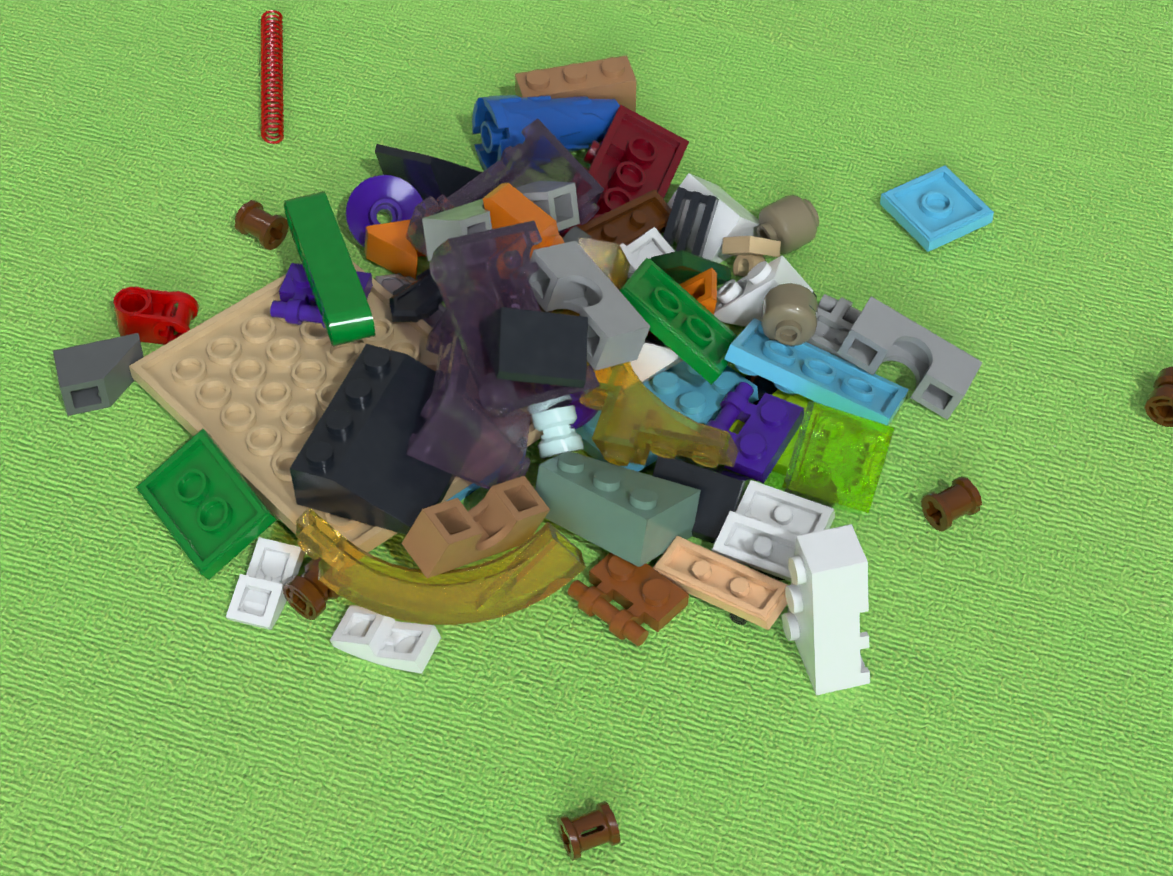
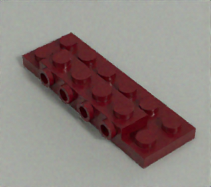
M620 105L602 142L599 143L594 140L587 151L583 161L589 164L588 169L581 166L573 180L577 190L580 224L558 231L559 235L564 238L573 227L589 222L654 189L664 199L689 141Z

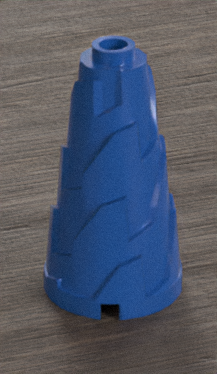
M498 95L478 98L474 104L472 115L473 134L481 133L482 140L481 144H474L482 168L489 176H498L521 170V167L554 160L556 155L589 148V144H592L594 140L597 142L603 140L620 105L615 99H590L585 96L551 99V96L519 97L516 95Z

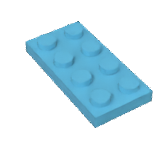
M755 318L730 344L725 356V360L735 364V367L740 372L751 376L759 375L774 382L775 387L788 394H800L812 400L819 409L845 415L853 419V422L858 427L867 431L877 430L884 433L903 404L909 390L879 375H871L853 363L807 342L798 346H789L776 340H769L763 332L761 321Z
M683 360L668 370L657 374L654 378L637 388L622 394L600 407L597 414L589 422L575 431L582 437L583 450L594 459L638 472L657 461L659 453L673 451L699 436L707 422L715 420L721 411L720 403L725 395L730 391H734L739 382H746L752 386L754 392L748 400L750 403L759 400L758 388L728 365L711 385Z

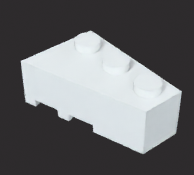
M849 524L796 536L794 556L789 557L788 560L791 585L785 587L788 612L782 614V624L788 641H795L816 695L869 684L870 671L865 667L860 655L861 649L869 648V635L867 631L860 633V613L869 611L868 561L853 526Z

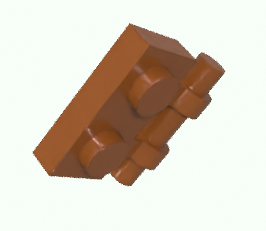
M611 552L589 571V582L594 586L589 588L580 580H576L570 585L567 592L570 597L578 602V608L590 617L596 615L609 625V631L621 640L627 638L636 646L642 645L649 634L645 628L640 626L642 623L659 632L688 605L689 594L647 563L637 567ZM614 600L625 609L620 611L609 602Z

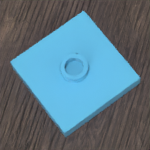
M945 165L882 193L880 205L927 252L986 226L993 221L994 212Z

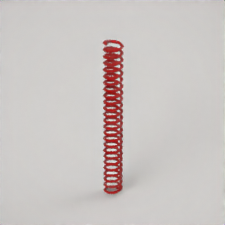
M276 10L266 11L261 16V137L270 144H278L284 139L283 16ZM269 13H276V14H277V15H268V16H266V15L269 14ZM268 18H277L278 21H277V20H272V19H271V20H267V19H268ZM268 128H278V130L271 131ZM266 132L272 133V134L278 133L279 135H277V136H270V135H268ZM266 137L271 138V139H276V138H280V139L277 140V141H270V140H268Z

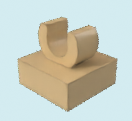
M754 236L723 237L722 254L737 256L733 264V273L735 276L745 277L753 267L765 261V258L780 257L781 241Z

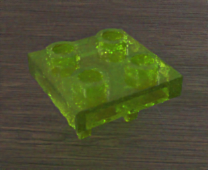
M808 401L782 487L869 513L895 428Z

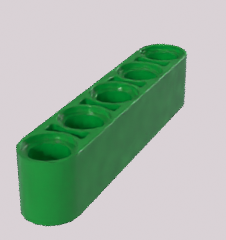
M325 191L284 200L288 226L332 346L374 337L376 335L375 326L367 298Z

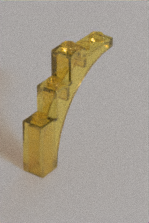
M579 237L578 244L617 289L620 290L627 280L630 263L620 245ZM556 309L551 312L580 316L579 313L569 309ZM587 362L584 388L572 387L583 405L591 409L602 410L592 440L602 453L603 458L612 464L628 466L630 462L645 466L651 451L667 459H674L676 455L692 458L694 462L711 468L717 467L718 464L734 467L739 450L730 433L695 422L668 407L644 386L634 372L631 362L596 371Z

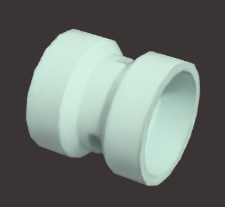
M574 405L531 415L534 428L538 431H543L544 434L540 436L541 441L538 444L541 458L584 449L581 435L576 433L575 428H571V424H574L577 419Z

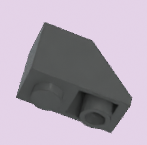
M138 333L53 351L59 386L67 416L111 407L134 382L129 365L144 357Z

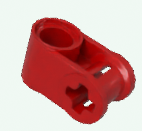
M137 286L120 290L115 295L113 302L120 336L138 333L140 342L163 345L188 332L191 320L197 316L199 311L197 300L187 293L151 290Z

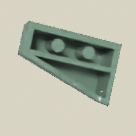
M574 452L561 453L539 464L535 489L550 509L545 517L546 519L637 567H641L663 554L676 536L686 540L692 537V528L695 523L701 492L699 489Z

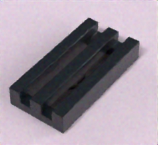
M678 187L663 238L671 247L673 246L685 202L689 200V208L676 251H686L700 203L704 204L706 207L691 253L702 257L719 199L715 196H707L700 192H691L685 188Z

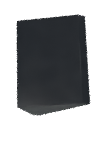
M377 144L375 148V154L383 175L395 176L411 184L420 194L425 207L441 211L452 209L485 180L486 173L433 156Z
M501 307L480 321L478 328L497 379L584 388L587 371L588 317Z
M675 450L659 453L652 475L701 490L695 523L692 528V536L715 544L729 512H736L750 480L756 481L723 466Z

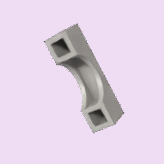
M535 181L516 188L556 220L558 231L580 224L575 182ZM483 199L422 218L428 261L467 264L495 254L490 211L485 210Z

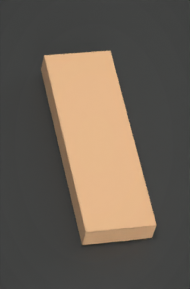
M676 536L653 567L687 593L767 630L772 627L787 605L785 595L787 584L680 536Z

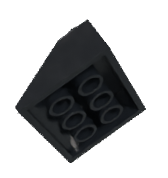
M366 344L290 467L297 505L407 535L422 509L439 504L444 499L492 411L491 405L408 354Z

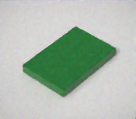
M646 258L619 291L650 325L649 330L712 385L728 365L729 361L725 360V356L730 344L736 339L737 335L651 259Z
M203 428L136 487L201 575L208 580L277 520L212 436Z

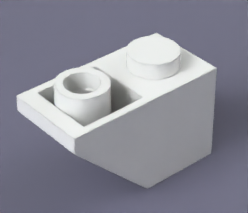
M781 255L769 263L766 261L760 262L751 269L747 276L737 282L732 279L723 284L717 291L714 316L721 322L746 327L754 318L762 320L764 298L772 288L780 284L793 283L808 288L812 293L813 290L785 257Z

